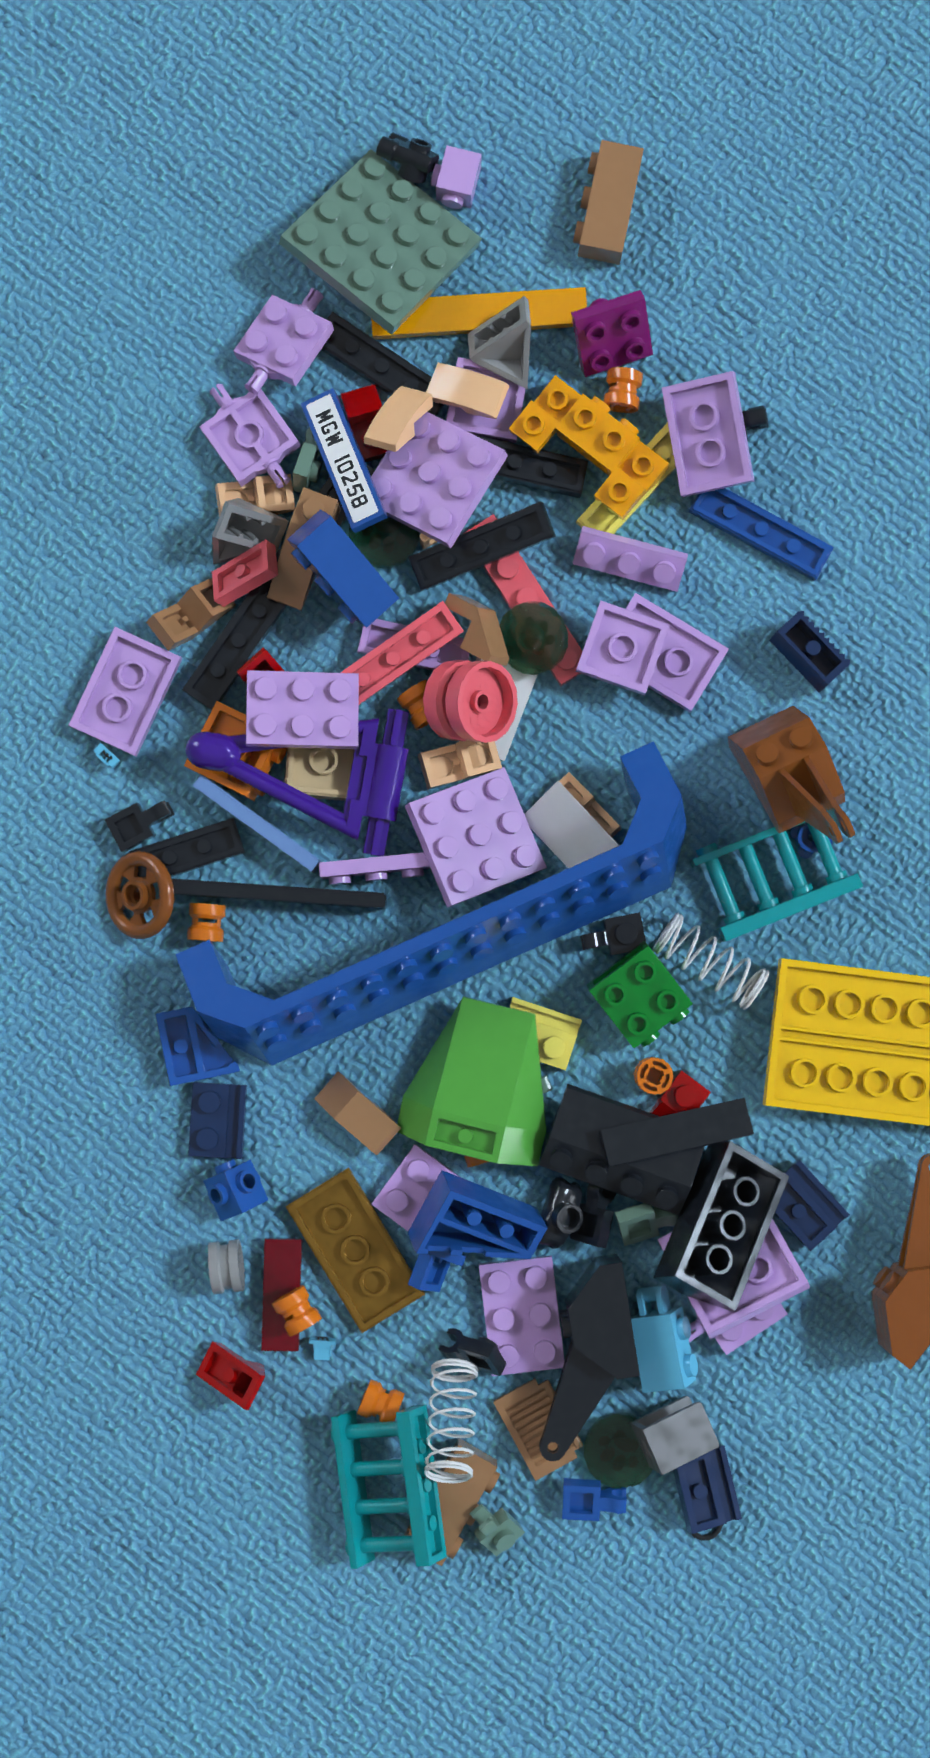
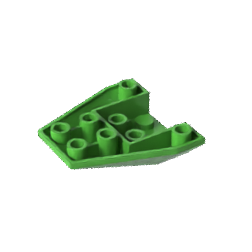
M463 996L403 1095L397 1122L401 1129L398 1132L425 1146L497 1164L538 1166L547 1126L535 1013Z

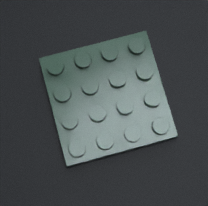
M369 150L280 236L279 244L392 335L479 247L482 238L413 182L401 178L398 175V170L383 158L377 156L373 150Z

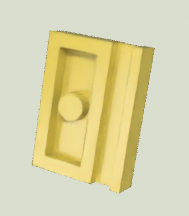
M512 997L509 1007L535 1013L540 1062L566 1071L582 1020Z

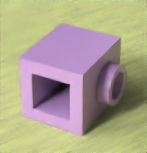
M446 145L442 165L435 164L431 179V186L436 187V200L453 209H461L462 206L471 208L481 171L482 154Z

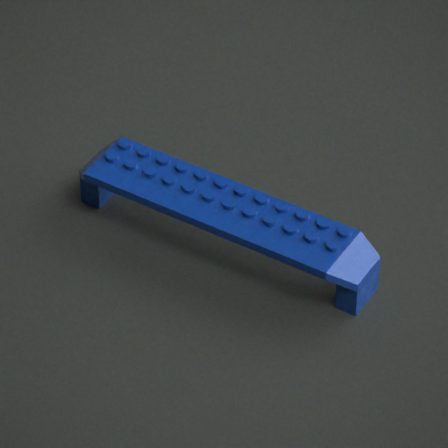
M654 741L620 756L626 789L637 809L622 845L275 1000L236 987L228 965L210 939L175 955L196 1010L215 1036L272 1066L672 887L687 829L682 795Z

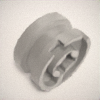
M229 1240L228 1244L223 1245L219 1241L209 1242L208 1268L213 1294H223L225 1289H233L234 1292L244 1291L245 1269L240 1240Z

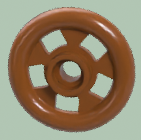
M143 851L128 853L121 857L113 866L107 879L105 893L107 909L113 923L123 934L131 938L147 939L155 936L167 924L174 906V886L168 869L156 856ZM138 866L147 868L146 877H138ZM125 877V878L128 879L129 881H128L127 883H125V885L123 886L122 891H121V890H120V889H121V884H122L123 878ZM155 883H158L159 899H156ZM125 907L134 912L130 920L123 911ZM152 910L154 917L147 923L144 913Z

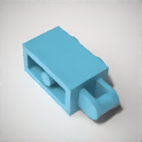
M665 1285L638 1288L636 1298L639 1313L631 1317L642 1392L685 1389L696 1381L698 1373L697 1359L694 1354H691L689 1344L691 1336L690 1322L687 1317H684L682 1307L671 1308L668 1290ZM656 1301L658 1309L652 1310L651 1302Z

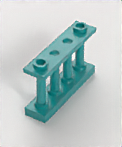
M804 821V822H802V823H800V824H798V825H796V826L802 825V824L807 823V822ZM808 823V828L828 874V877L825 878L828 885L815 890L812 883L808 884L787 832L778 833L775 827L719 849L716 843L696 850L698 857L690 861L692 868L705 864L726 917L723 918L725 926L717 928L722 942L863 887L859 874L856 873L848 876L846 870L842 871L829 838ZM771 836L775 841L794 888L791 891L793 899L783 903L779 902L778 897H773L752 845ZM736 850H739L760 902L757 905L759 912L747 917L744 911H739L718 859Z
M427 1404L413 1405L396 1412V1421L357 1424L356 1410H348L331 1417L332 1426L330 1434L335 1446L346 1530L345 1549L349 1556L351 1569H358L375 1560V1552L412 1551L415 1554L416 1567L431 1566L447 1557L438 1485L436 1481L429 1479L424 1474L425 1458L433 1452L426 1443V1438L430 1435V1426L427 1423ZM398 1437L401 1459L362 1461L360 1439ZM433 1455L429 1458V1463L434 1462ZM403 1475L407 1497L367 1499L366 1476ZM407 1513L410 1516L412 1535L372 1537L369 1514Z

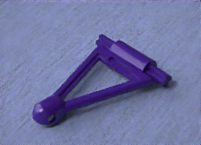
M388 708L382 744L375 743L379 718L358 720V748L354 749L343 813L240 760L241 753L286 747L246 746V734L228 736L212 732H198L187 741L185 752L188 760L196 767L219 772L224 771L358 841L362 816L369 817L363 853L384 856L390 821L396 822L407 763L409 749L403 748L409 712Z

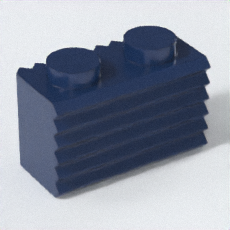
M798 611L769 640L818 692H821L850 665V659H845V654H839L840 649H834V643H829V638H824V633L819 632V627H814V622H809V617L804 616V611Z

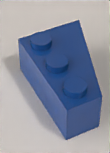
M319 510L287 539L294 548L291 552L293 558L305 570L310 568L317 577L314 580L316 585L328 597L332 595L339 604L337 609L351 624L357 621L367 628L399 599L331 515Z
M441 1170L413 1221L408 1235L416 1254H428V1251H444L454 1256H462L464 1252L483 1253L485 1257L531 1259L548 1228L537 1207Z

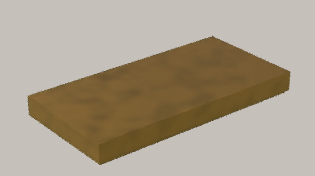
M349 1167L285 1206L361 1333H364L425 1295L423 1290H418L408 1285L412 1270Z

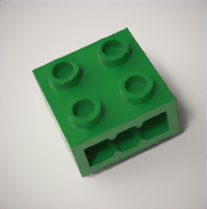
M645 941L586 985L590 993L634 1049L639 1045L645 1047L659 1037L660 1033L658 1030L669 1022L674 1025L681 1021L689 1013L687 1008L693 1004Z

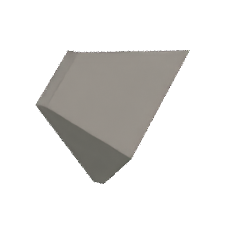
M525 296L469 332L468 346L469 358L474 363L528 390L531 319L529 301Z
M241 498L225 501L212 534L213 564L230 561L265 539L276 546L277 552L289 521Z

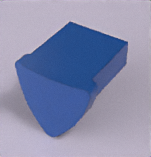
M428 1251V1254H419L408 1285L418 1290L440 1292L450 1263L463 1266L466 1255L462 1253V1256H454L444 1251Z

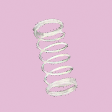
M679 912L675 913L655 943L653 952L659 954L675 932L664 956L665 960L669 959L683 941L697 929L693 943L681 967V970H685L701 950L714 939L698 981H702L723 955L731 950L725 969L715 987V992L721 989L731 975L745 961H748L744 975L732 998V1002H735L748 987L739 1004L740 1008L746 1010L763 988L769 977V970H766V968L760 969L743 986L751 966V959L747 957L742 959L725 977L734 955L733 947L726 948L708 967L717 945L716 936L707 939L690 958L700 934L699 925L692 927L672 949L684 919L682 914L679 915Z
M442 1359L431 1365L433 1377L430 1379V1386L436 1393L429 1398V1405L436 1412L431 1414L427 1421L431 1429L434 1430L426 1438V1443L433 1452L425 1458L424 1474L436 1482L462 1483L473 1477V1469L469 1465L450 1460L429 1463V1458L436 1453L455 1458H467L474 1455V1452L464 1447L436 1449L430 1444V1438L438 1433L453 1438H470L475 1435V1432L464 1427H449L438 1430L431 1424V1419L437 1414L451 1418L468 1419L474 1417L476 1412L472 1409L461 1407L439 1410L433 1406L432 1400L439 1394L449 1398L466 1400L476 1397L477 1393L467 1388L438 1390L434 1386V1379L437 1378L447 1382H467L478 1377V1368L467 1360ZM450 1365L469 1368L448 1369L441 1372L435 1370L438 1367ZM452 1372H467V1373H470V1374H467V1375H459V1376H458V1375H447L446 1373H452ZM461 1391L469 1392L473 1395L457 1396L448 1394L447 1392ZM449 1411H465V1412H470V1413H472V1414H471V1415H455V1414H450V1413H446V1412H449ZM446 1431H466L471 1434L460 1435L447 1433ZM444 1451L469 1452V1454H453ZM435 1468H455L466 1471L468 1474H453Z

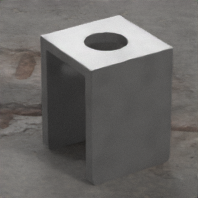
M683 1396L631 1422L649 1467L661 1475L719 1447L718 1439L702 1403L695 1402L692 1404L688 1396Z

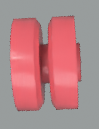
M469 660L443 662L433 670L426 682L423 696L424 714L430 728L439 737L452 741L468 740L480 743L497 741L508 732L515 719L518 705L517 689L511 674L498 663L492 661L472 662Z

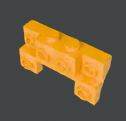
M555 375L534 402L531 400L509 427V431L533 448L537 454L557 432L559 438L609 476L594 494V498L597 501H601L623 520L640 499L657 484L669 469V463L640 441V437L637 436L639 430L625 418L618 421L610 415V407L600 398L594 396L590 399L583 393L582 395Z

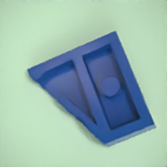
M192 1006L155 1014L169 1086L240 1072L238 1064L220 1044V1041L209 1030Z

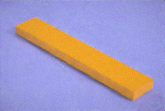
M586 287L429 297L392 335L371 319L372 337L375 340L468 334L523 296L529 301L531 330L573 327L571 312L587 307Z

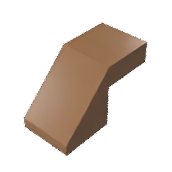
M212 578L190 587L177 604L153 614L146 623L169 651L194 639L232 610L236 604L232 602L223 607L216 603L213 595Z
M449 593L445 601L446 606L451 611L471 620L460 648L484 661H492L507 666L509 656L496 611L469 597Z
M339 1071L314 1098L340 1125L375 1155H378L401 1129L382 1108L367 1098Z

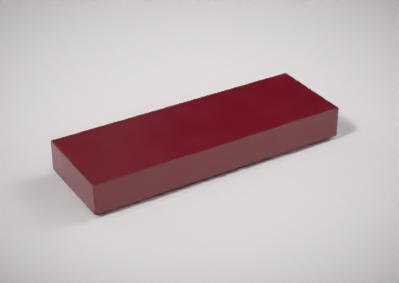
M265 1238L261 1351H299L300 1333L289 1337L284 1327L286 1320L282 1315L276 1313L272 1303L286 1293L301 1286L302 1238Z

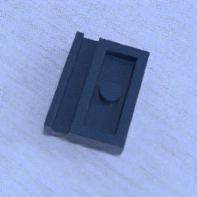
M193 1082L188 1156L243 1158L247 1085Z
M797 1159L790 1168L783 1172L789 1178L775 1214L809 1251H812L850 1214L809 1169Z
M719 1443L718 1448L673 1470L687 1532L695 1534L727 1524L726 1522L742 1519L725 1445Z

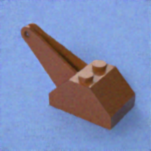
M791 706L728 736L730 750L778 833L784 832L805 821L832 839L836 844L843 841L840 830L848 838L855 836L850 819L839 806L845 802V791L828 748L810 717L795 706Z
M930 1153L924 1154L917 1164L916 1178L899 1260L893 1263L890 1268L885 1266L881 1269L873 1281L875 1288L871 1292L878 1344L910 1370L930 1345Z

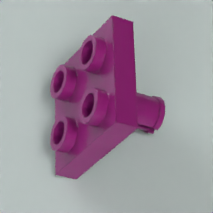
M641 290L610 300L599 298L594 300L589 307L571 312L580 366L585 377L653 355L646 301Z

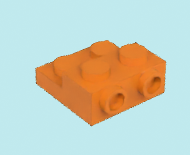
M216 701L201 732L219 733L228 736L246 734V714ZM288 747L241 753L240 760L268 774L274 762L279 764L284 759ZM188 758L184 764L186 768L252 801H255L257 795L261 797L265 795L264 792L224 771L219 772L196 767Z

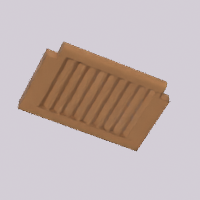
M533 1378L493 1400V1403L536 1481L578 1458L575 1450L581 1448L583 1443L577 1435L565 1455L558 1461H548L541 1455L539 1441L542 1437L555 1391L549 1380L538 1384L536 1379ZM552 1442L548 1445V1449L554 1450L558 1445Z

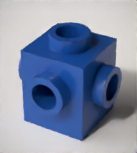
M235 1159L229 1160L214 1167L216 1175L203 1180L208 1191L209 1200L214 1205L220 1221L242 1214L268 1201L260 1176L255 1170L251 1159L238 1165Z

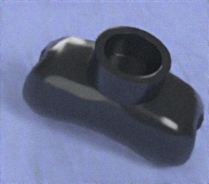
M561 1176L556 1177L551 1182L541 1212V1216L548 1229L539 1244L549 1245L552 1249L559 1248L566 1242L571 1233L576 1232L581 1227L583 1222V1213L580 1209L582 1190L578 1183H569Z

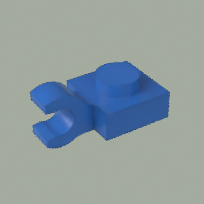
M564 1478L562 1519L599 1521L600 1511L617 1514L626 1513V1487L612 1486L601 1490V1480Z

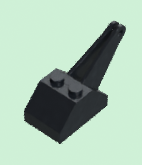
M617 1254L595 1257L565 1298L566 1309L559 1310L564 1338L571 1337V1342L542 1437L539 1441L541 1455L548 1461H558L565 1455L614 1378L623 1379L640 1376L623 1266ZM552 1442L558 1445L554 1450L548 1449V1445Z

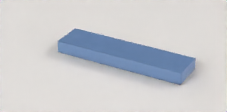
M199 776L192 785L312 873H315L319 868L320 859L205 776Z

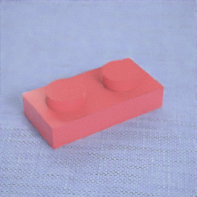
M265 539L212 571L214 601L225 607L278 575L276 546Z

